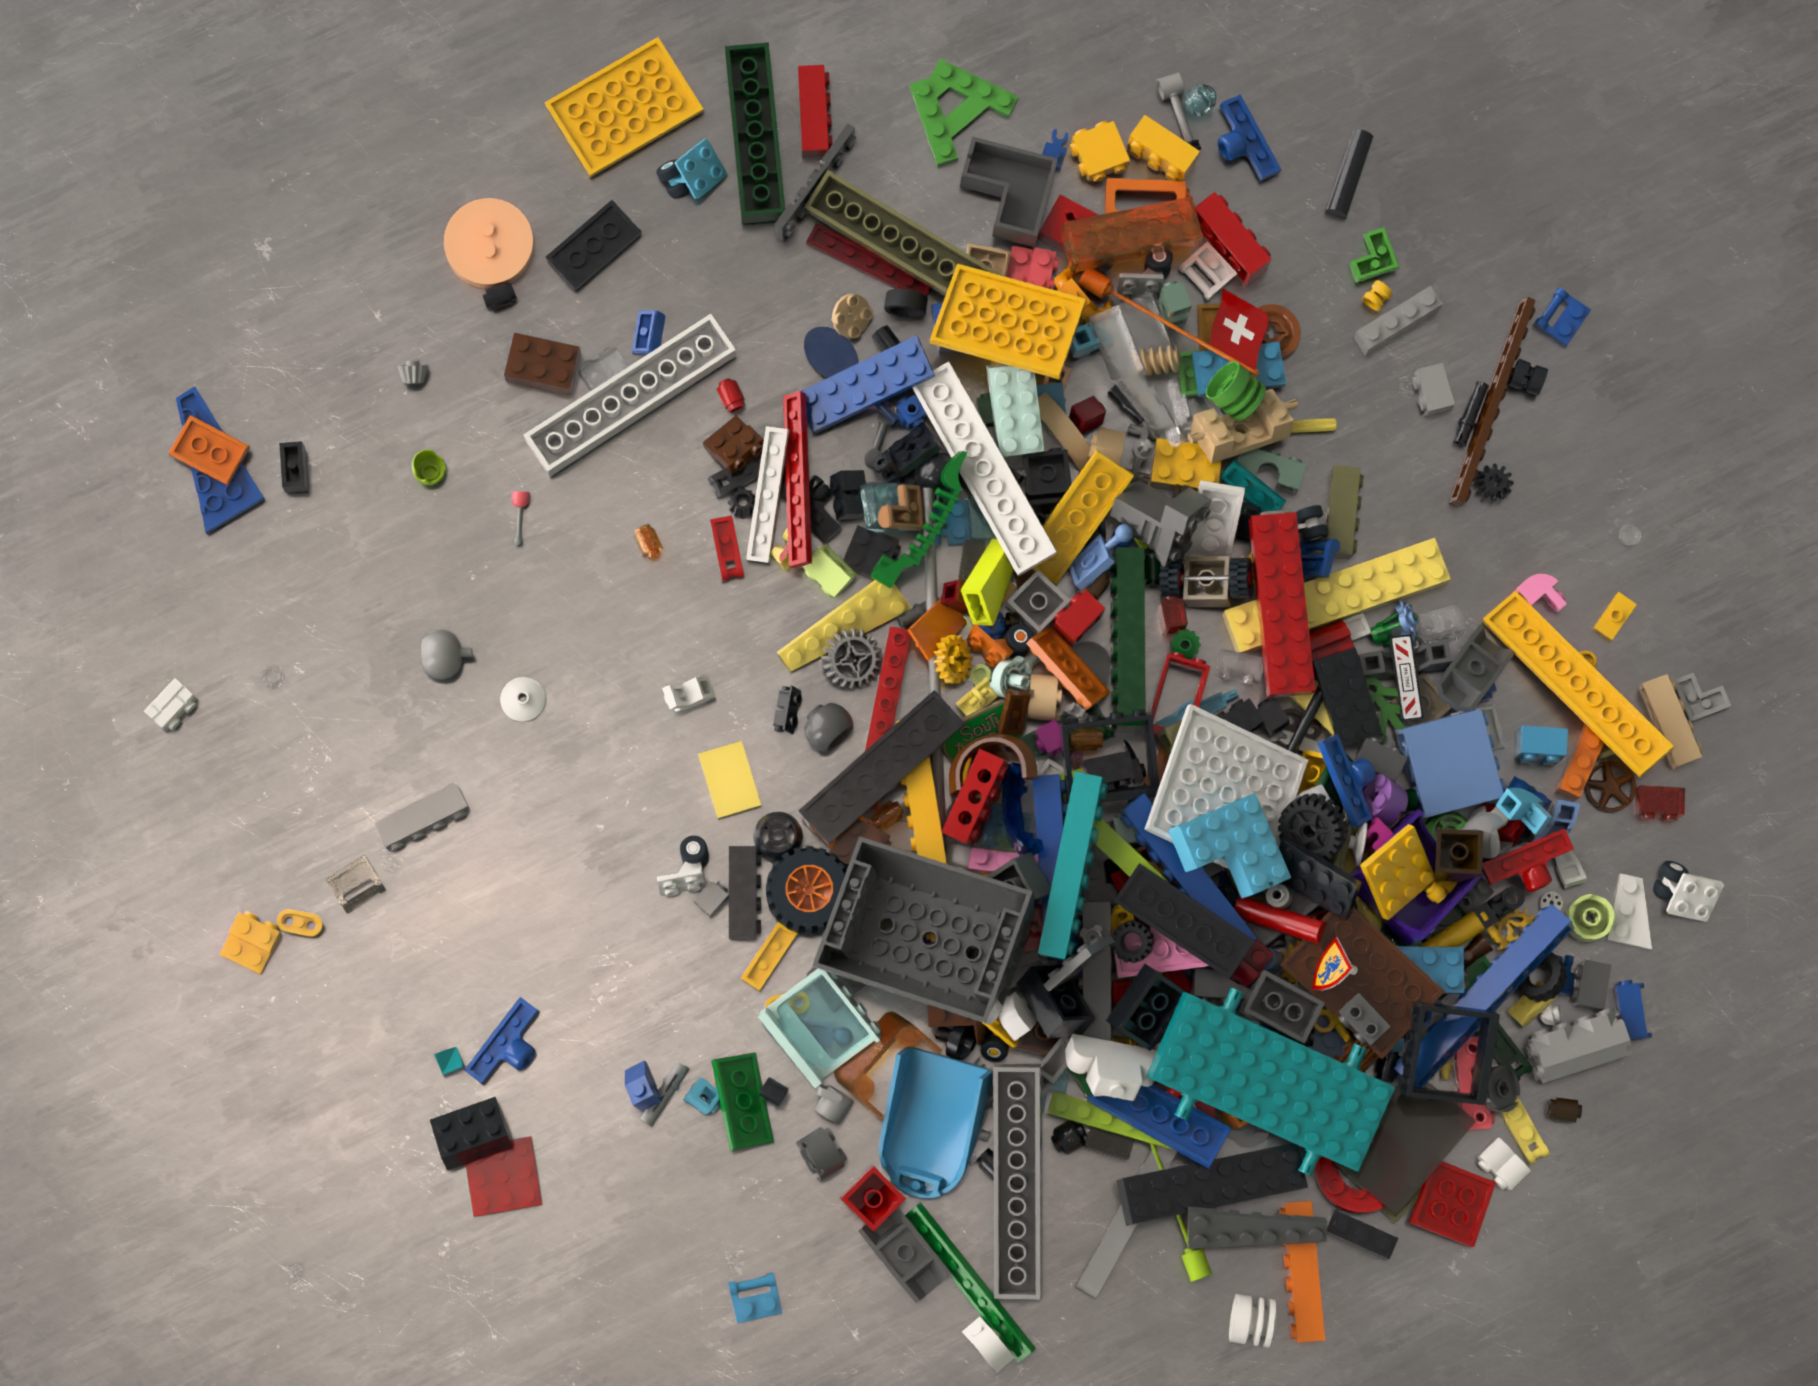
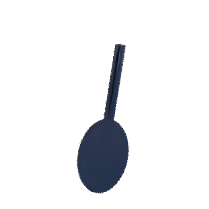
M815 327L806 334L804 339L805 354L814 369L824 377L829 378L859 363L858 355L851 342L846 337L838 334L835 329ZM884 402L875 405L893 425L898 422L899 418Z

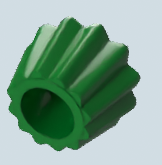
M1186 628L1184 631L1178 630L1177 634H1173V640L1170 641L1172 645L1171 651L1184 654L1185 659L1187 657L1193 658L1194 654L1199 652L1198 648L1201 647L1200 637L1196 636L1195 631H1189ZM1186 640L1190 643V646L1183 647L1181 642Z

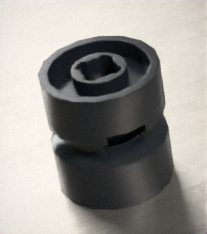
M1519 358L1514 367V373L1509 381V386L1517 389L1525 387L1527 392L1539 396L1547 377L1548 369L1539 365L1532 367L1530 362Z

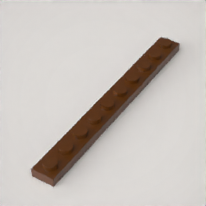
M1526 297L1519 301L1449 500L1450 504L1458 506L1464 504L1470 498V486L1477 478L1479 472L1477 466L1479 461H1482L1486 452L1484 447L1486 441L1492 435L1493 429L1491 427L1493 421L1497 419L1500 413L1498 408L1500 401L1504 399L1507 393V388H1505L1507 381L1511 379L1514 373V368H1512L1514 361L1518 359L1521 353V341L1524 340L1528 333V321L1535 313V299Z

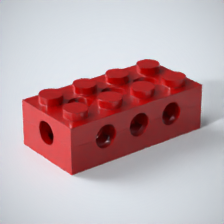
M979 749L941 831L943 834L971 847L974 843L977 844L982 835V831H980L983 822H988L992 810L989 809L993 801L997 802L1001 794L999 787L1002 781L1008 779L1011 769H1009L1010 764L1007 761ZM991 773V779L984 783V777ZM981 794V801L975 804V797ZM972 815L971 822L965 825V818Z

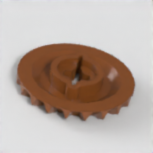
M1267 304L1258 307L1268 313L1266 331L1274 328V332L1278 333L1273 338H1269V334L1265 333L1261 344L1279 342L1282 358H1286L1293 353L1300 341L1301 329L1297 318L1290 310L1280 305Z

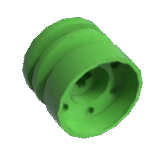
M1231 361L1220 368L1212 377L1206 389V397L1216 406L1222 407V410L1234 421H1241L1251 415L1260 405L1266 392V386L1255 376L1249 375V372L1237 361Z

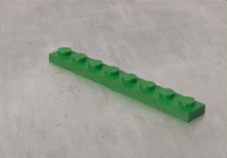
M921 1202L905 1216L952 1273L950 1277L1011 1352L1017 1363H1019L1036 1349L998 1299H994V1294Z

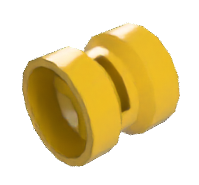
M1376 280L1371 286V291L1366 292L1362 300L1371 309L1380 311L1384 306L1383 302L1389 300L1393 292L1386 284Z

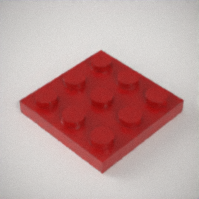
M532 1136L512 1139V1148L465 1164L473 1217L543 1205Z
M1431 1158L1409 1223L1466 1246L1474 1247L1496 1182L1439 1159Z

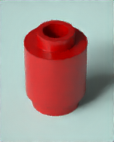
M727 378L718 383L719 387L716 391L729 413L736 412L745 407V398L736 380Z

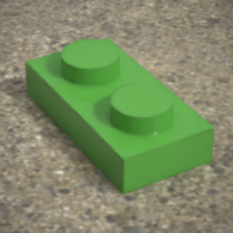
M1199 350L1180 352L1181 364L1178 374L1181 398L1198 396L1191 354L1192 352H1199Z

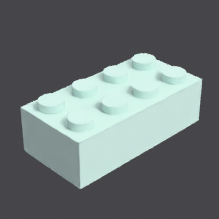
M1002 363L987 365L996 445L1003 457L1044 451L1035 373Z

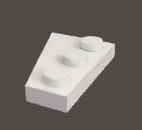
M1620 873L1612 906L1615 918L1606 940L1652 950L1643 878Z

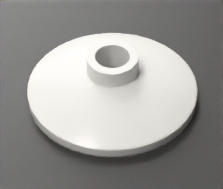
M519 677L505 685L501 693L500 702L503 711L509 718L518 722H527L541 714L545 707L546 696L542 686L537 681L528 677ZM521 694L527 696V699L524 702H520L518 700V697Z
M1367 822L1360 825L1355 836H1350L1348 849L1353 850V858L1357 867L1360 866L1363 856Z

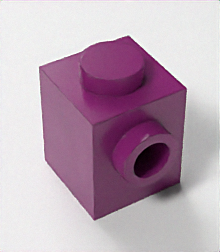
M1056 719L1035 729L1034 734L1038 739L1035 743L1040 753L1044 752L1047 757L1050 755L1056 757L1062 754L1059 725Z

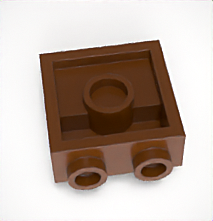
M736 415L702 443L704 448L731 474H734L737 470L743 469L746 463L753 457L762 453L764 440L750 425L747 426Z
M858 819L836 839L828 855L834 853L838 856L837 860L849 866L859 836L891 846L892 842L889 841V834Z

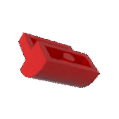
M1342 619L1309 632L1312 661L1355 647L1350 637L1351 633Z

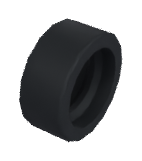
M888 290L885 296L884 310L889 314L899 317H923L926 314L928 298L923 293L913 290Z

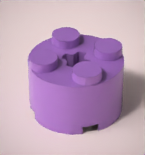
M1383 774L1375 775L1373 782L1362 788L1363 796L1372 817H1378L1386 826L1396 823L1400 819L1398 815L1401 811L1405 812L1408 803L1406 791Z

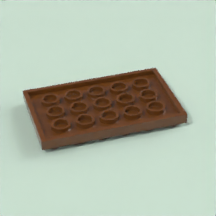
M1354 907L1350 918L1346 921L1329 911L1321 919L1327 925L1320 944L1302 940L1280 965L1314 997L1325 1002L1324 1006L1337 1018L1341 1016L1338 1011L1352 997L1360 993L1391 1026L1371 1046L1365 1043L1383 1059L1407 1031L1410 1030L1411 1020L1409 1015L1411 1008L1414 1006V1001L1435 1003L1445 991ZM1335 937H1338L1351 964L1358 968L1355 975L1349 974L1340 984L1331 989L1323 991L1312 990L1317 964L1328 945ZM1351 1026L1348 1027L1354 1034L1357 1033Z

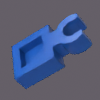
M1054 129L1051 136L1053 143L1046 142L1042 155L1058 158L1056 170L1060 171L1067 152V148L1062 147V145L1067 143L1068 133H1065L1063 139H1058L1056 137L1057 129Z

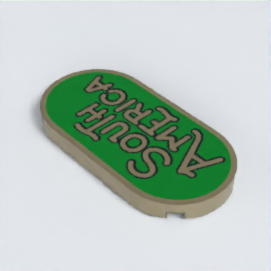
M1005 699L995 701L961 718L965 725L942 745L943 752L949 760L953 762L959 751L971 741L986 735L1000 734L998 726ZM1027 716L1025 717L1022 733L1010 736L1019 739L1023 735L1027 727Z

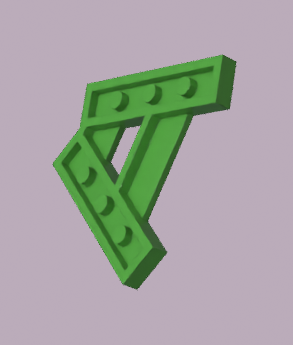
M939 59L931 77L909 84L937 167L958 160L952 137L987 108L1009 118L1019 96L942 59ZM950 89L967 98L944 117L938 97L945 91Z

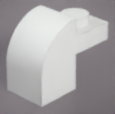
M708 676L695 677L683 684L668 685L662 688L669 709H675V712L698 706L715 698Z
M1020 991L1014 992L1006 998L1002 1012L998 1016L1002 1026L1014 1041L1030 1031L1038 1021L1027 1006L1028 1003Z
M980 1317L962 1331L996 1373L1014 1359V1356L999 1337Z

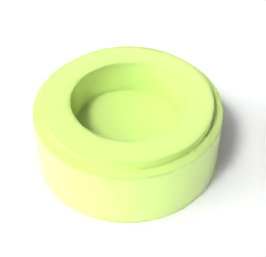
M977 664L971 668L969 679L974 686L985 677L991 681L992 672L988 666Z

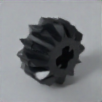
M1495 463L1492 465V469L1488 465L1484 466V472L1479 471L1477 475L1480 479L1475 481L1476 485L1481 486L1477 489V493L1484 491L1483 499L1486 500L1488 496H1491L1492 502H1495L1497 497L1500 500H1504L1505 494L1509 495L1512 491L1509 487L1514 484V481L1508 480L1512 476L1511 472L1505 474L1506 467L1502 466L1498 470V466ZM1492 479H1495V483H1499L1496 487L1490 482Z

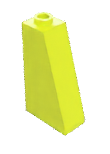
M991 539L961 589L973 625L993 626L995 624L1014 569L998 539Z

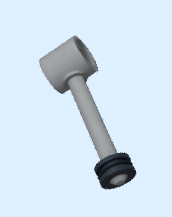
M1175 73L1158 78L1157 86L1160 96L1163 100L1171 99L1185 142L1200 151L1199 140L1193 139L1179 98L1180 95L1185 93L1180 74Z

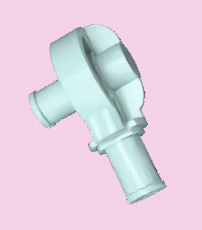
M1030 652L1024 658L1016 656L1013 660L1006 659L1001 661L994 669L992 681L989 684L990 688L993 689L997 696L1006 698L1007 689L1027 690L1031 682L1028 679L1032 674V668L1042 660Z

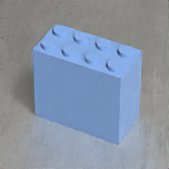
M1474 709L1470 712H1462L1395 730L1399 749L1404 753V756L1408 757L1404 768L1409 787L1414 789L1417 794L1416 810L1420 809L1424 813L1422 818L1499 799L1504 794L1503 792L1506 791L1504 780L1500 779L1498 774L1500 769L1497 756L1494 757L1492 751L1494 741L1492 735H1488L1486 728L1489 725L1488 718L1485 712L1482 713V709Z

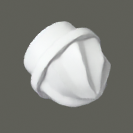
M1549 1004L1540 1012L1539 1017L1545 1025L1556 1026L1557 1023H1562L1559 1005L1553 1006Z

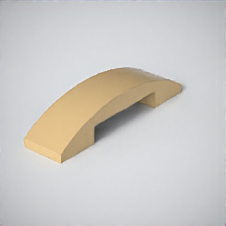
M1045 392L1038 397L1041 423L1043 422L1063 450H1068L1070 462L1080 473L1091 458L1089 457L1091 447L1065 412Z

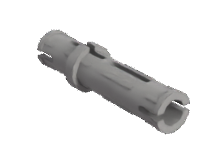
M678 1060L676 1061L668 1076L662 1079L663 1084L658 1090L660 1096L664 1095L662 1102L657 1105L654 1112L652 1110L656 1105L646 1109L642 1117H640L641 1120L650 1126L653 1125L674 1090H678L680 1087L678 1084L689 1069Z

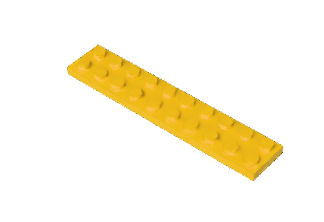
M1516 590L1483 618L1482 622L1509 649L1513 650L1515 655L1637 776L1641 778L1673 750L1674 746Z

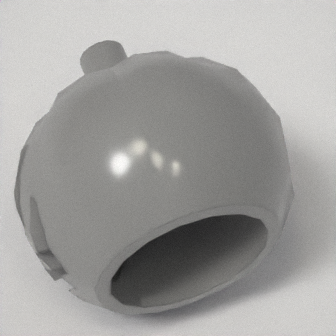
M439 629L430 632L422 639L421 644L423 669L432 678H451L460 669L461 657H472L473 650L472 648H461L458 638L449 630Z

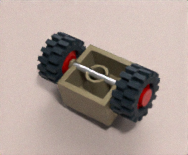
M1230 556L1185 557V569L1182 559H1177L1175 562L1172 561L1166 567L1161 565V573H1159L1161 596L1163 599L1183 598L1188 607H1232L1233 598L1252 597V588L1254 586L1252 560L1250 558H1230Z

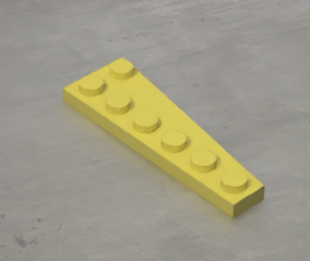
M874 580L777 653L789 670L793 671L828 653L823 651V647H831L827 643L828 639L836 641L833 636L834 633H838L842 637L841 630L846 629L849 635L850 628H855L856 635L859 629L864 630V633L909 611L911 606L895 584L888 588Z

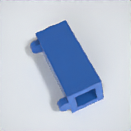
M1632 980L1619 981V986L1612 988L1615 1008L1619 1013L1617 1020L1622 1019L1624 1021L1631 1041L1652 1038V1033H1647L1640 991L1641 988H1644V983L1632 984Z

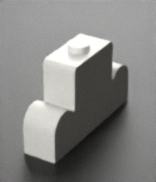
M1072 1034L1065 1049L1068 1068L1078 1074L1089 1072L1091 1092L1094 1094L1134 1101L1141 1086H1151L1155 1081L1146 1077V1074L1157 1050L1152 1049L1149 1051L1143 1047Z

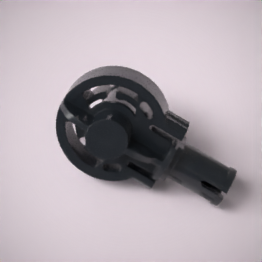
M974 1025L954 1026L953 1029L944 1026L938 1027L935 1034V1039L947 1042L946 1056L956 1060L966 1058L976 1045Z

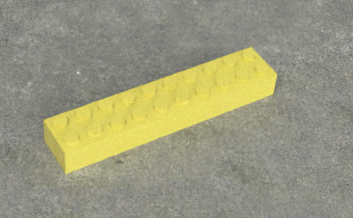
M1432 538L1331 573L1329 578H1317L1305 582L1304 589L1309 632L1338 620H1344L1362 612L1366 613L1398 602V600H1404L1447 585L1451 578L1436 539ZM1257 599L1225 610L1222 617L1237 657L1262 649Z

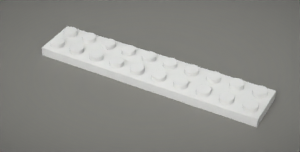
M948 361L933 370L935 377L912 388L951 458L958 451L967 452L959 472L1015 572L1020 576L1056 555L1057 551L951 363Z

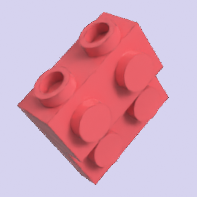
M1012 245L1006 277L1053 290L1054 279L1051 278L1052 270L1057 271L1059 258L1055 257L1056 251L1036 247L1033 250Z

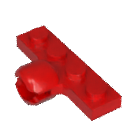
M1564 828L1482 863V870L1489 885L1513 875H1519L1527 891L1534 892L1548 886L1552 882V877L1546 866L1547 861L1570 852L1574 848Z

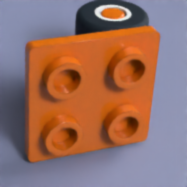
M975 624L971 628L966 640L968 647H971L973 652H978L984 657V661L988 666L996 668L1001 661L1009 657L1025 656L1030 648L1026 643L1034 635L1028 626L1016 624L1008 630L1004 639L993 640Z

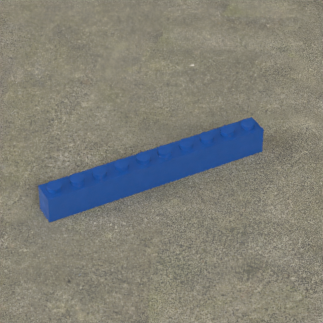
M1552 904L1547 908L1541 909L1537 919L1532 924H1528L1523 928L1521 936L1516 941L1513 940L1507 945L1506 951L1501 957L1498 956L1491 962L1490 968L1485 973L1478 975L1474 981L1475 984L1469 990H1464V994L1459 996V1001L1454 1006L1495 1012L1574 929L1572 921ZM1443 1013V1017L1439 1022L1433 1023L1428 1028L1427 1034L1421 1039L1414 1087H1423L1481 1027L1482 1018ZM1403 1056L1398 1059L1394 1068L1398 1076L1403 1074Z

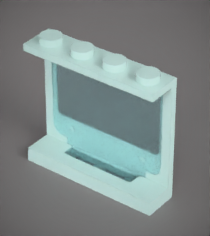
M816 969L760 1011L758 1016L814 1088L822 1084L826 1076L873 1041L876 1043L880 1041L882 1035L880 1033L882 1030L877 1022L871 1021L867 1017L865 1007L860 1002L856 1003L852 998L853 993L846 984L842 985L838 980L839 975L821 969Z

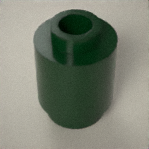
M1146 554L1144 559L1145 584L1150 588L1160 587L1159 573H1161V562L1154 554Z

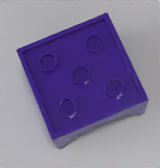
M1418 809L1401 818L1391 829L1393 835L1385 843L1408 824L1414 826L1433 873H1435L1436 841L1423 823L1422 816L1424 813ZM1375 852L1368 853L1361 861V864ZM1356 866L1350 872L1351 876L1362 882L1357 896L1406 945L1426 938L1482 877L1479 876L1458 882L1453 890L1438 904L1435 901L1432 902L1423 890L1393 917L1387 920L1382 918L1361 866Z

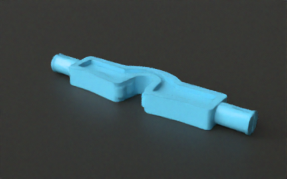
M1235 689L1224 695L1219 692L1202 700L1199 708L1214 714L1226 708L1227 703L1239 698V695ZM1194 700L1182 704L1174 714L1157 721L1155 724L1168 727L1182 720L1187 706L1193 705Z

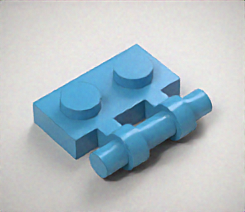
M960 499L953 505L952 513L946 518L947 529H940V534L935 537V546L941 545V537H947L948 546L970 545L968 499ZM934 507V513L939 515L941 510Z

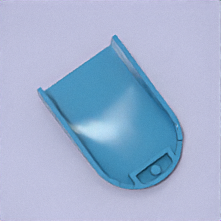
M907 1046L896 1054L879 1141V1158L882 1168H885L891 1178L890 1181L898 1189L918 1198H935L949 1192L962 1180L969 1165L985 1115L993 1079V1070L911 1046Z

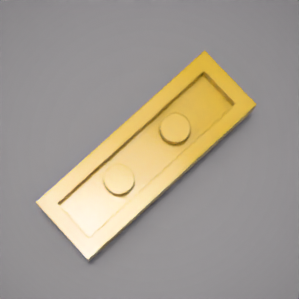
M777 922L743 973L741 979L760 991L794 941L797 933Z

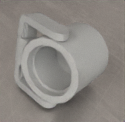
M819 1085L816 1087L815 1092L821 1098L814 1109L830 1121L840 1124L854 1100L830 1085Z

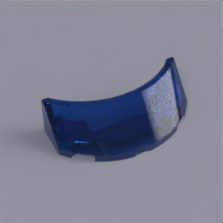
M1011 762L1002 790V813L1005 832L1010 845L1016 853L1021 856L1032 852L1034 856L1043 851V843L1041 839L1034 838L1033 833L1025 832L1020 796L1027 793L1028 787L1024 786L1026 781L1022 778L1021 764Z

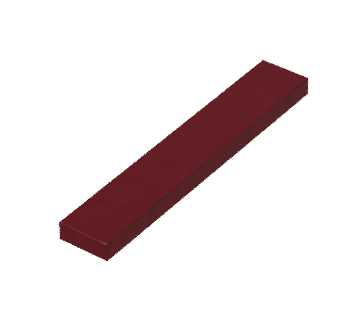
M818 223L815 224L806 241L807 245L895 289L913 290L926 296L929 295L932 289L865 247Z

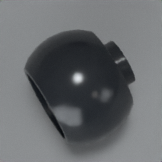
M779 811L766 814L757 822L754 828L753 839L759 853L770 860L779 861L783 860V854L788 852L791 856L794 854L793 849L801 846L803 832L799 822L792 815ZM765 828L768 830L769 839L766 844L762 839ZM790 829L794 833V839L791 844L787 841L788 830ZM774 830H782L785 834L781 840L772 838L771 834ZM785 845L786 848L782 850H773L771 849V846Z

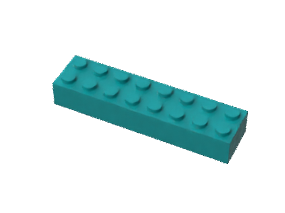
M1075 772L1038 950V954L1041 956L1065 961L1075 953L1076 944L1073 942L1074 934L1078 935L1081 921L1077 920L1078 912H1083L1085 898L1082 897L1083 889L1088 888L1090 876L1086 874L1088 866L1092 867L1094 853L1091 851L1092 844H1097L1099 835L1096 824L1097 821L1101 822L1104 808L1100 806L1101 799H1106L1108 785L1103 777Z

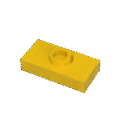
M1618 592L1592 629L1611 642L1637 604Z

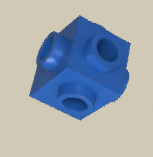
M916 395L911 397L905 396L898 401L896 416L899 418L898 422L901 426L905 425L909 431L913 427H918L926 422L927 413ZM912 407L916 410L913 413L908 411Z

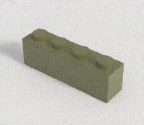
M1334 465L1331 469L1326 520L1329 535L1325 537V541L1329 539L1339 540L1340 549L1338 552H1335L1334 558L1350 559L1353 553L1357 551L1358 540H1354L1355 531L1358 532L1360 518H1356V512L1360 510L1362 497L1358 496L1359 488L1363 487L1364 475H1360L1361 468Z

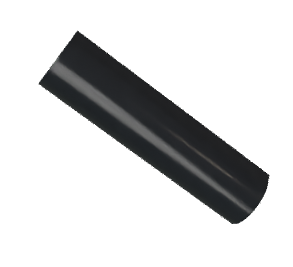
M1361 129L1352 130L1325 212L1347 218L1373 140L1371 133Z

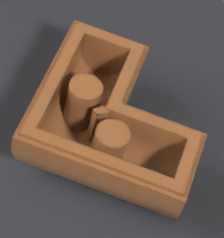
M908 484L897 486L899 506L885 505L881 507L878 513L880 526L890 529L924 530L922 529L924 522L921 487Z

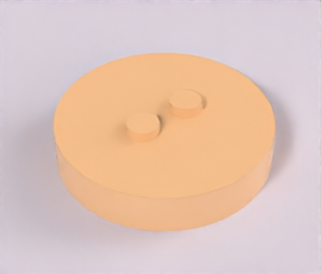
M484 198L467 203L451 217L444 234V249L451 268L459 278L472 286L487 289L504 282L505 284L512 283L527 270L533 257L534 239L528 220L518 208L500 199Z

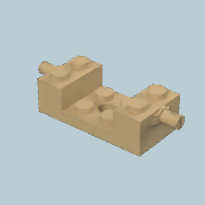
M1273 389L1266 390L1264 398L1256 410L1241 421H1234L1227 414L1219 417L1214 408L1196 413L1193 417L1191 434H1188V440L1190 443L1197 441L1212 464L1290 438L1294 420L1288 411L1298 408V402L1296 399L1284 403L1278 398ZM1241 429L1244 430L1246 433L1242 434L1240 432H1236V430Z

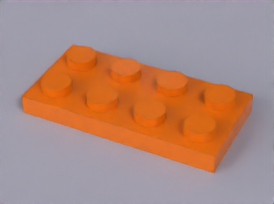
M1052 626L1033 636L1026 643L1030 647L1031 652L1046 665L1047 670L1060 680L1061 685L1069 690L1076 698L1077 703L1086 710L1105 699L1111 693Z

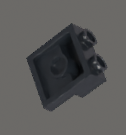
M1052 448L1049 451L1023 454L1022 464L1028 498L1059 496L1067 492L1072 485L1067 449Z
M857 525L843 561L856 574L874 581L870 575L883 554L892 559L898 558L901 546L898 545L899 539L879 531L876 533Z

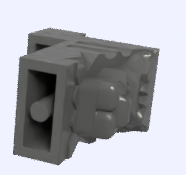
M1139 480L1115 498L1110 516L1116 518L1119 522L1128 523L1133 530L1132 537L1142 540V543H1147L1148 548L1155 551L1154 555L1161 562V565L1166 567L1172 561L1175 562L1181 554L1187 553L1191 548L1192 534L1196 531L1198 524L1201 521H1205L1210 515L1211 499L1190 487L1172 499Z

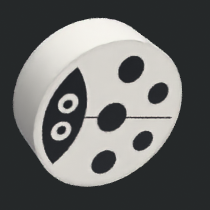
M1552 891L1545 893L1539 900L1540 909L1547 908L1552 904L1558 910H1561L1563 906L1562 897Z

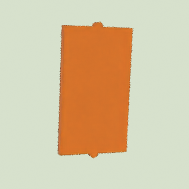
M940 598L908 629V632L915 641V646L919 647L926 660H930L935 655L934 651H938L936 644L941 643V638L946 637V635H956L967 624V621L962 613L942 605Z

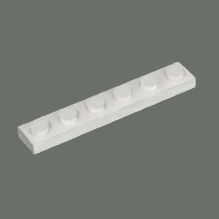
M766 426L746 560L770 563V552L772 551L789 437L788 429Z

